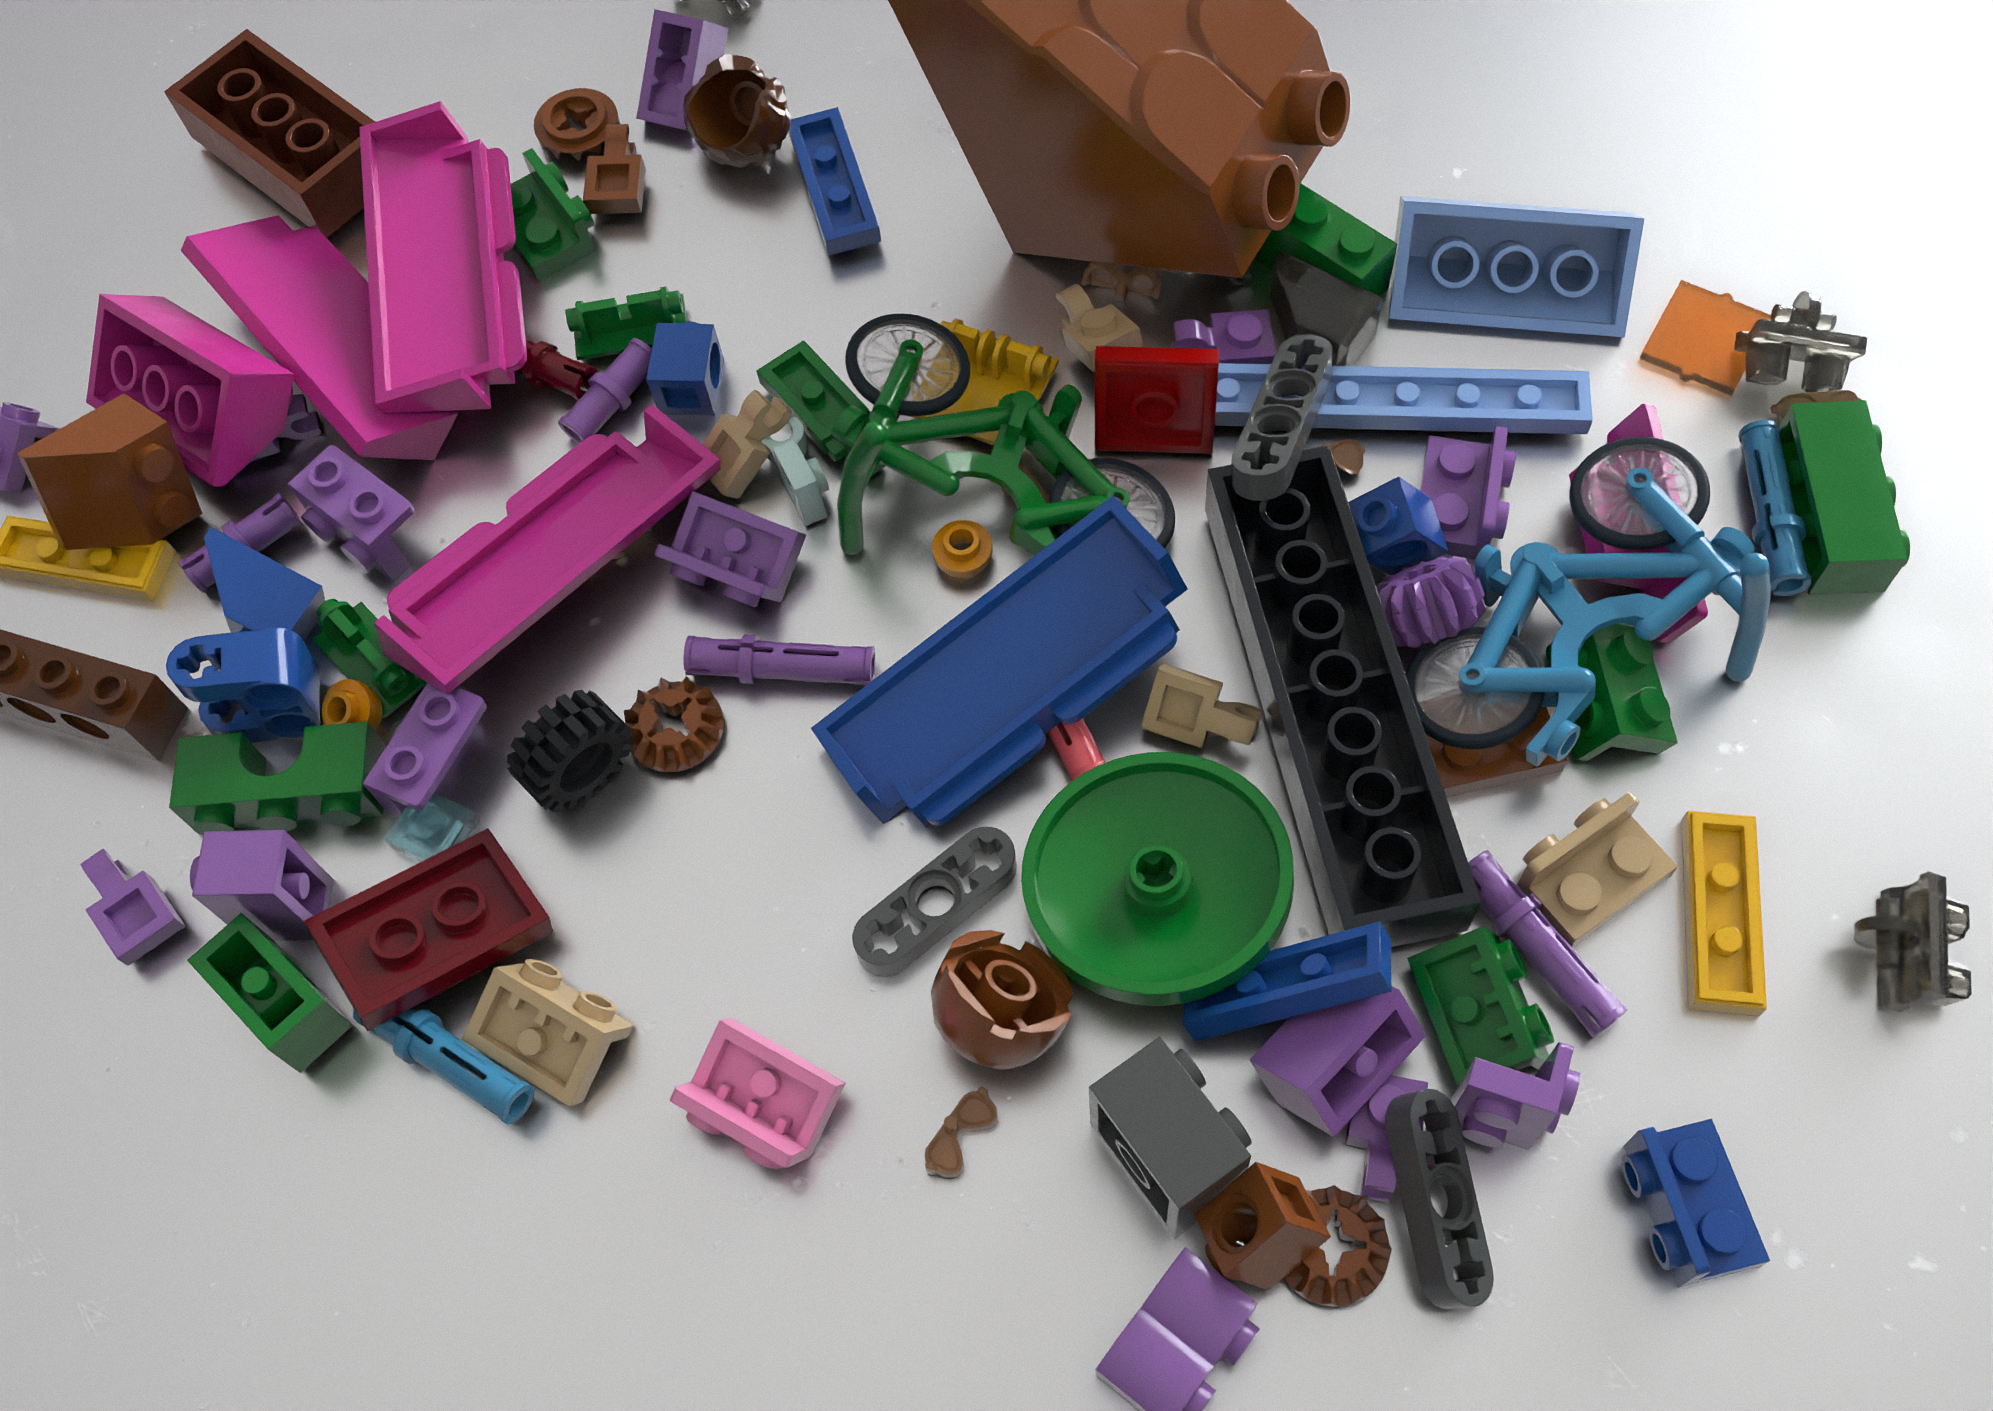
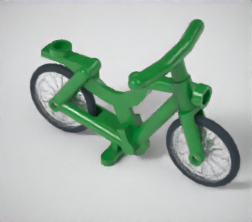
M904 313L888 314L874 318L862 325L851 337L845 355L846 370L856 390L872 403L874 407L868 417L854 405L847 407L839 415L831 431L835 438L852 447L844 463L837 501L839 542L844 553L855 555L863 548L862 500L871 474L879 463L943 496H953L960 487L959 479L963 477L987 479L1003 487L1013 498L1018 509L1013 516L1008 531L1009 539L1013 544L1021 546L1033 556L1113 495L1164 549L1169 544L1175 528V510L1172 500L1163 485L1149 472L1133 463L1114 458L1088 459L1069 440L1082 402L1081 393L1076 387L1067 384L1056 393L1049 417L1044 414L1043 407L1033 394L1028 391H1018L1005 395L996 407L897 422L900 415L926 416L941 412L960 399L970 379V361L965 348L959 339L943 325L926 317ZM999 430L991 455L972 451H945L928 461L901 447L903 445ZM1024 447L1056 479L1051 490L1049 503L1047 504L1033 481L1018 468Z

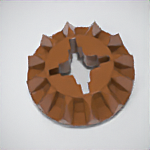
M575 88L552 96L539 108L534 119V132L542 150H551L558 160L571 154L580 161L584 152L592 151L600 155L602 143H605L606 125L620 124L614 102L606 94L594 89ZM571 118L581 126L586 125V129L578 131L574 127L570 128L568 119Z
M687 676L682 682H669L661 677L658 686L647 692L638 690L636 702L632 705L631 709L624 710L625 724L633 734V741L628 743L632 747L631 754L638 762L652 770L678 772L692 768L703 762L715 750L722 737L724 717L718 701L709 687L703 688L696 685ZM661 711L664 714L668 712L675 717L683 712L681 718L688 735L685 736L680 730L676 732L670 727L660 733L663 726L658 713Z
M1335 1185L1311 1191L1306 1190L1325 1226L1327 1227L1331 1216L1336 1217L1335 1226L1339 1227L1340 1239L1352 1241V1245L1362 1246V1248H1354L1353 1251L1342 1252L1338 1264L1334 1268V1276L1329 1275V1263L1326 1262L1324 1250L1317 1248L1284 1276L1283 1279L1296 1293L1316 1304L1338 1307L1356 1303L1371 1294L1385 1276L1392 1251L1386 1232L1385 1219L1379 1216L1367 1203L1364 1195H1354L1340 1190Z

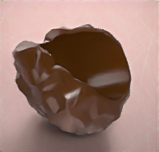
M724 54L707 65L705 75L699 79L698 84L693 86L684 97L683 112L687 131L694 137L701 150L705 151L710 159L721 165H731L738 168L749 165L754 167L761 165L764 161L774 157L776 151L781 149L782 142L790 128L791 117L784 86L780 85L778 78L773 77L769 79L766 77L764 72L759 69L757 62L748 57Z

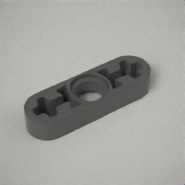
M979 827L969 831L864 914L856 923L852 934L853 946L861 965L870 973L878 976H891L903 971L1012 882L1017 869L1015 848L1010 837L994 827ZM982 850L989 856L999 851L997 854L999 868L993 871L986 865L977 868L968 876L972 891L966 893L962 882L951 870L957 868L960 877L964 878L976 866L975 852ZM932 886H943L949 889L955 896L950 910L939 916L926 915L917 907L920 894ZM906 908L912 923L921 932L914 935L910 924H908L895 935L894 939L897 949L894 952L888 954L886 950L879 948L871 953L874 948L871 936L879 930L885 936L894 934L904 926L899 911Z
M1425 1089L1399 1095L1390 1102L1386 1112L1385 1123L1420 1285L1426 1297L1439 1308L1453 1309L1479 1306L1491 1294L1494 1274L1457 1112L1449 1098L1435 1089ZM1423 1117L1426 1131L1421 1130L1419 1118ZM1433 1155L1435 1164L1427 1165L1426 1156ZM1434 1179L1441 1183L1447 1195L1448 1205L1444 1217H1441L1436 1212L1431 1202L1430 1189ZM1450 1231L1452 1240L1444 1241L1443 1232ZM1457 1266L1459 1279L1455 1280L1453 1267Z

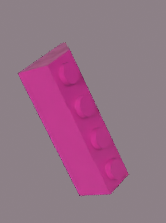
M99 294L86 398L87 404L96 409L123 393L168 422L185 468L213 487L225 486L285 430L288 408L293 400L292 384L294 373L165 297Z

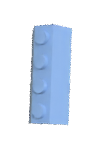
M1400 196L1395 242L1398 245L1391 276L1389 319L1625 338L1645 218L1628 212Z

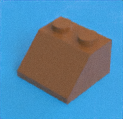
M124 393L17 452L59 545L65 550L154 544L203 514L168 422Z

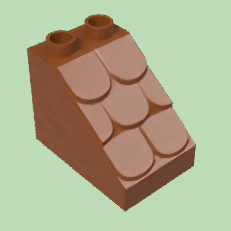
M888 0L1013 253L1242 278L1271 230H1282L1291 221L1298 202L1299 185L1323 146L1332 147L1336 145L1342 138L1348 124L1350 114L1348 83L1340 72L1330 71L1318 29L1304 18L1287 0Z

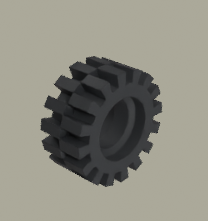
M576 690L573 692L571 699L566 694H563L556 698V706L552 709L547 704L537 711L541 717L535 723L527 720L521 727L526 733L525 736L515 737L510 745L515 752L507 754V763L510 765L507 769L545 810L549 808L552 812H559L563 806L566 810L576 807L578 798L586 802L594 797L593 789L598 785L604 789L611 782L607 776L611 772L619 773L624 764L619 759L629 756L632 747L628 743L633 741V734L629 731L630 728L596 693L590 690L587 694L583 690Z

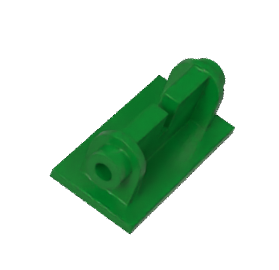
M667 286L660 287V290L627 295V303L617 305L615 298L586 303L576 301L575 308L566 309L565 314L570 332H574L577 361L622 353L633 338L643 341L652 348L657 323L687 322L683 294H680L679 290L669 292Z
M328 599L319 606L317 610L318 624L322 632L312 640L348 679L364 682L379 695L382 702V716L384 719L425 687L427 684L425 680L384 656L374 622L378 619L362 602L352 607L348 602Z

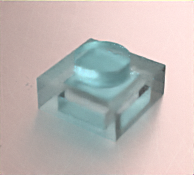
M433 793L422 810L418 811L406 806L385 838V841L393 850L422 862L469 838L479 824L480 819L473 810Z

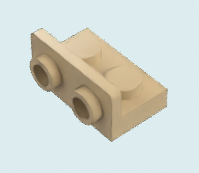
M1631 792L1626 793L1612 804L1605 798L1596 801L1574 821V825L1577 827L1576 830L1562 840H1559L1554 834L1545 837L1532 847L1522 859L1527 866L1517 885L1527 896L1533 893L1542 903L1539 909L1572 948L1670 878L1678 867L1632 817L1640 801Z
M527 959L525 963L494 967L461 1040L569 1107L583 1103L611 1042L628 1038L634 1025L617 1015V1006L606 997L590 991L579 992L562 982V972L548 963L536 959Z

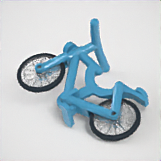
M1630 437L1616 440L1601 446L1582 461L1573 475L1569 490L1572 512L1580 526L1592 537L1616 548L1651 550L1665 546L1671 553L1560 554L1556 548L1547 543L1533 542L1521 546L1514 552L1510 561V575L1502 570L1500 550L1488 544L1480 550L1475 560V575L1479 577L1485 594L1483 597L1484 604L1491 607L1502 596L1487 627L1464 629L1459 631L1456 637L1443 638L1436 644L1432 642L1425 644L1413 657L1406 671L1409 687L1425 734L1440 743L1456 748H1490L1506 743L1524 732L1533 723L1541 707H1556L1553 716L1526 747V761L1536 767L1540 765L1547 755L1557 761H1561L1572 750L1580 735L1581 728L1574 724V722L1595 698L1596 680L1593 672L1578 665V654L1585 640L1599 629L1618 623H1625L1634 626L1638 638L1644 641H1652L1711 593L1720 595L1739 615L1738 626L1726 664L1727 676L1733 681L1738 682L1745 681L1751 676L1765 633L1771 598L1769 562L1765 556L1754 552V545L1749 537L1735 528H1721L1711 542L1704 537L1705 533L1698 524L1703 519L1710 502V484L1705 469L1690 452L1675 443L1653 437ZM1687 578L1663 599L1637 593L1608 597L1588 604L1568 580ZM1538 598L1542 600L1561 624L1551 644V667H1542L1533 651L1518 639Z

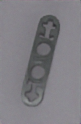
M1312 334L1297 335L1283 341L1279 346L1232 454V487L1241 497L1253 501H1266L1282 495L1289 487L1332 379V345L1325 338ZM1287 395L1302 396L1298 398H1281ZM1270 431H1285V432H1289V433L1282 434V435H1267V434H1263V433L1270 432ZM1261 460L1270 462L1268 464H1265L1262 470H1260Z

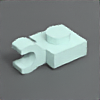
M792 417L788 421L792 432L790 438L784 441H775L769 435L761 442L770 451L767 459L773 462L779 470L783 484L805 526L827 517L821 493L828 491L829 485L817 458L805 459L804 455L808 449V442L804 427L799 419Z

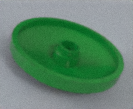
M1147 752L1117 758L1096 766L1070 782L1050 801L1037 819L1025 847L1021 874L1022 892L1030 924L1036 938L1045 953L1068 977L1096 994L1116 1001L1147 1006L1174 1005L1205 998L1233 985L1250 973L1274 947L1287 922L1293 901V854L1286 828L1278 812L1266 796L1245 777L1224 765L1199 756L1173 752Z

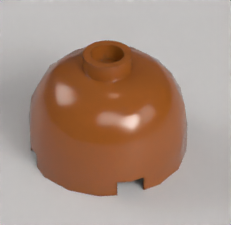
M993 930L971 931L952 942L935 976L931 989L934 1024L944 1041L962 1057L975 1064L999 1070L1022 1067L1046 1053L1058 1040L1072 1014V1011L1069 1012L1068 1004L1073 997L1072 986L1063 971L1040 948L1025 941L1021 950H1018L1010 945L1000 943L1005 933Z

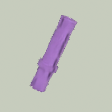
M744 634L742 639H712L688 636L684 646L683 665L686 675L737 677L741 683L755 684L757 679H784L804 682L851 683L866 686L874 680L875 647L759 641L758 635Z
M1489 850L1483 851L1468 862L1481 900L1480 905L1494 921L1491 926L1493 931L1500 939L1506 935L1513 942L1515 947L1527 958L1532 967L1557 996L1577 1016V1019L1588 1030L1592 1038L1600 1034L1618 1020L1617 1018L1628 1011L1624 1004H1621L1605 987L1591 968L1541 913L1539 909L1542 903L1533 893L1527 896L1506 874Z

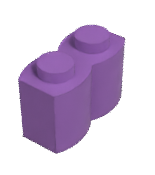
M1185 1247L1095 1369L1096 1375L1140 1411H1202L1216 1392L1214 1388L1205 1382L1210 1372L1221 1357L1234 1366L1260 1330L1258 1326L1249 1320L1258 1303Z

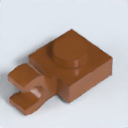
M628 124L606 125L604 156L587 157L583 202L590 214L642 213L646 167L642 156L636 155L635 143L628 142Z

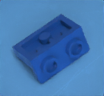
M1712 1118L1657 1132L1654 1127L1638 1130L1623 1146L1626 1154L1622 1156V1168L1626 1182L1635 1197H1643L1653 1222V1226L1649 1229V1237L1654 1255L1664 1270L1672 1271L1678 1288L1761 1267L1770 1261Z

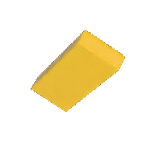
M7 515L0 529L1 577L154 602L176 554V550L168 541L164 540L148 545L65 550L59 545L49 522Z
M1687 811L1681 820L1689 1010L1760 1016L1767 1009L1756 817Z

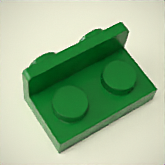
M533 148L522 153L530 174L511 183L516 235L513 247L539 282L595 252L588 232V228L594 226V221L586 205L578 195L570 199L566 194L569 191L568 186L554 162L545 165Z
M1482 926L1407 958L1457 1087L1475 1057L1516 1071L1528 1066L1540 1069L1549 1056L1546 1046L1554 1043V1037L1539 1005L1535 1003L1529 1006L1519 983V981L1527 978V971L1517 948L1510 939L1502 942L1500 937Z

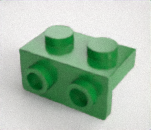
M1614 624L1599 629L1585 640L1578 654L1579 667L1587 668L1593 672L1596 680L1594 700L1574 722V724L1581 728L1578 740L1572 748V754L1575 759L1588 761L1611 746L1660 754L1678 743L1670 717V706L1664 696L1653 659V648L1649 641L1638 638L1634 627ZM1551 644L1546 648L1549 667H1551Z

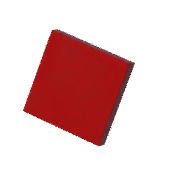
M1096 346L1095 450L1213 454L1219 349Z

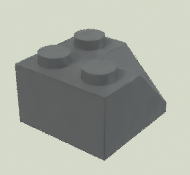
M1159 1036L1089 1086L1090 1124L1173 1238L1176 1239L1197 1221L1194 1216L1248 1169L1251 1154L1246 1148L1252 1144V1141L1242 1123L1230 1109L1224 1107L1218 1112L1202 1092L1201 1088L1206 1085V1081L1192 1058L1183 1049H1179L1173 1054Z

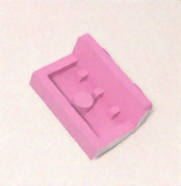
M727 1018L719 1020L692 1081L676 1086L670 1097V1102L687 1111L686 1119L696 1128L715 1135L726 1134L745 1145L744 1153L754 1162L768 1168L781 1169L782 1167L788 1168L812 1156L846 1082L740 1022Z

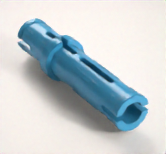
M1758 420L1742 427L1738 434L1739 442L1742 445L1748 485L1757 522L1753 526L1752 537L1755 546L1762 550L1763 556L1769 562L1772 594L1791 596L1805 591L1811 585V576L1808 574L1802 541L1805 539L1807 532L1804 520L1796 515L1789 483L1790 479L1780 439L1779 425L1776 426V422L1771 420Z
M411 1008L371 1029L393 1045V1052L398 1058L408 1064L420 1063L448 1082L452 1087L497 1115L507 1125L519 1120L532 1103L535 1093L534 1088L531 1087L532 1085L521 1081L488 1059L484 1054L473 1049L445 1030L441 1018L427 1009L417 1011ZM353 1009V1019L356 1020V1022L360 1025L364 1026L360 1018L358 1017L357 1013ZM413 1033H415L416 1035H418L419 1037H421L424 1041H422L421 1039H419V1038H418L417 1036H415ZM455 1062H458L459 1064H461L462 1066H464L465 1068H467L468 1070H470L472 1073H474L475 1075H477L478 1077H480V1078L483 1079V1080H480L479 1078H477L476 1076H474L473 1074H471L470 1072H468L467 1070H465L464 1068H462L461 1066H459V1065L456 1064Z

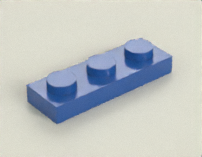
M838 107L791 119L788 131L828 256L881 242L879 225Z
M1378 921L1271 950L1250 973L1233 985L1205 998L1184 1003L1182 1024L1195 1042L1392 992L1391 940L1381 922Z

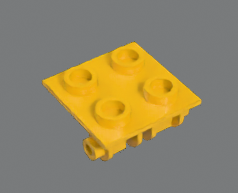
M957 318L951 323L942 321L940 324L959 339L967 352L970 361L969 383L960 399L947 409L932 415L910 417L919 419L996 407L1005 395L1018 391H1028L1039 401L1059 364V359L1044 354L1042 346L1034 345L1030 347L1012 341L1011 337L1002 334L997 339L993 330L986 329L982 334L979 333L978 329L964 325L963 321ZM937 339L936 342L943 346L912 401H926L937 398L948 392L958 380V366L954 356ZM999 430L966 436L994 445Z

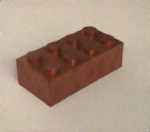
M248 29L244 30L164 91L194 140L308 227L315 225L326 238L364 208L359 127L374 123L375 121Z

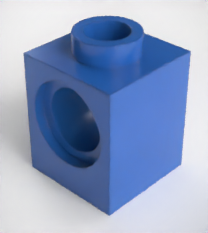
M690 321L656 324L646 380L656 407L664 414L715 415L724 357L714 324H699Z
M1399 476L1348 502L1368 563L1389 576L1397 574L1402 568L1412 567L1421 561H1432L1449 552L1432 499Z

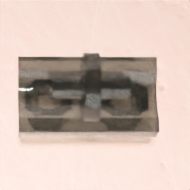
M1805 290L1797 295L1792 306L1775 304L1771 312V320L1759 319L1755 322L1750 332H1737L1734 350L1746 352L1747 382L1778 385L1786 381L1789 360L1805 362L1801 389L1805 392L1839 391L1843 388L1849 363L1865 355L1868 337L1832 331L1837 322V315L1821 311L1822 301L1818 292Z
M1928 871L1919 875L1918 881L1913 884L1891 887L1880 891L1881 898L1875 901V916L1863 918L1855 922L1854 941L1860 946L1876 950V967L1881 969V1007L1901 1012L1923 1004L1947 1006L1968 999L1972 994L1971 971L1963 964L1948 960V944L1964 939L1966 932L1970 929L1969 906L1947 896L1946 877Z

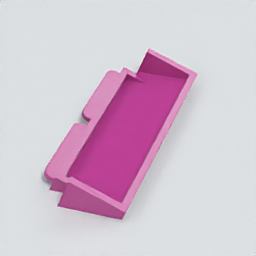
M439 101L359 127L375 405L384 413L491 409L489 385L515 384L514 371L522 368L527 360L519 271L512 262L504 261L503 253L510 250L516 241L508 157L500 148L487 149L481 139L468 143V136L443 103Z
M277 215L186 236L181 252L277 363L294 373L293 381L359 457L435 460L458 415L457 410L384 413L375 405L369 285L366 279L315 225L292 230Z
M653 404L644 410L646 440L637 447L617 431L608 437L602 434L588 436L511 496L506 502L507 516L495 525L490 522H480L474 525L389 592L387 604L391 621L383 615L374 622L384 656L448 695L686 499L692 491L697 490L720 471L721 459Z

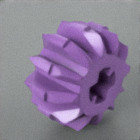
M1441 556L1432 561H1421L1412 567L1402 568L1397 574L1386 576L1376 586L1395 644L1399 647L1407 645L1416 648L1424 643L1432 642L1436 644L1443 638L1456 637L1459 631L1472 628L1486 612L1483 600L1485 594L1480 579L1476 577L1471 564L1467 562L1466 558L1454 556L1447 558Z

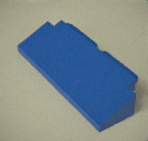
M1113 495L811 727V730L853 792L883 824L908 806L924 826H927L929 823L937 826L943 825L1037 754L1045 745V734L1060 722L1065 724L1078 722L1168 653L1177 642L1176 633L1180 629L1166 606L1188 590L1169 553Z

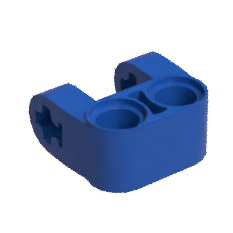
M263 627L246 632L197 636L182 641L168 655L166 662L167 675L185 698L194 702H200L198 709L200 720L212 735L242 732L251 743L282 738H303L304 727L320 726V670L302 638L291 630L278 627ZM209 660L212 666H207L203 669L202 677L193 679L190 673L199 671L200 662ZM239 704L243 710L235 712L233 721L225 723L221 717L229 715L231 706Z

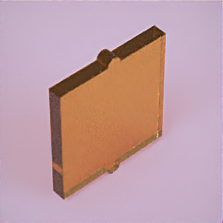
M1681 280L1639 359L1678 374L1682 382L1693 380L1732 396L1773 315L1733 300V296L1729 293L1719 295Z

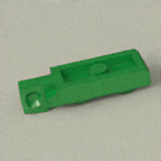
M801 341L756 370L760 384L772 397H779L792 411L791 418L796 417L801 421L805 433L824 454L828 453L829 457L835 462L843 456H848L852 447L835 438L831 434L832 427L839 415L851 405L866 414V417H868L870 411L805 341ZM879 463V465L875 466L871 476L883 469L885 465Z

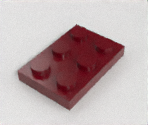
M489 828L304 920L310 936L367 1032L553 933L550 917Z

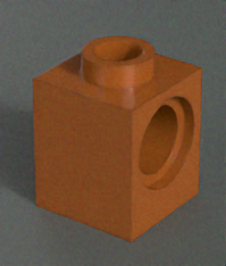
M1254 1162L1194 1215L1207 1241L1205 1251L1213 1267L1229 1280L1240 1281L1267 1290L1273 1287L1331 1237L1300 1178L1258 1162Z

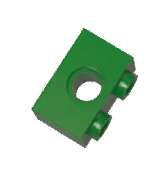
M242 912L187 960L261 1043L299 1073L304 1071L353 1026L282 948Z

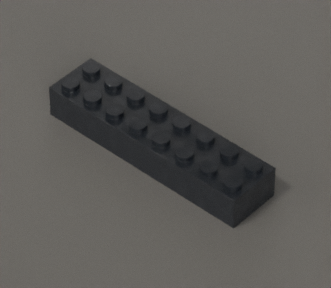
M1330 446L1303 450L1290 485L1285 493L1277 498L1266 501L1245 499L1235 492L1232 487V464L1208 469L1205 512L1329 935L1380 921L1391 940V947L1468 931L1479 909L1481 900ZM1261 460L1260 470H1262L1265 464H1268L1270 462Z

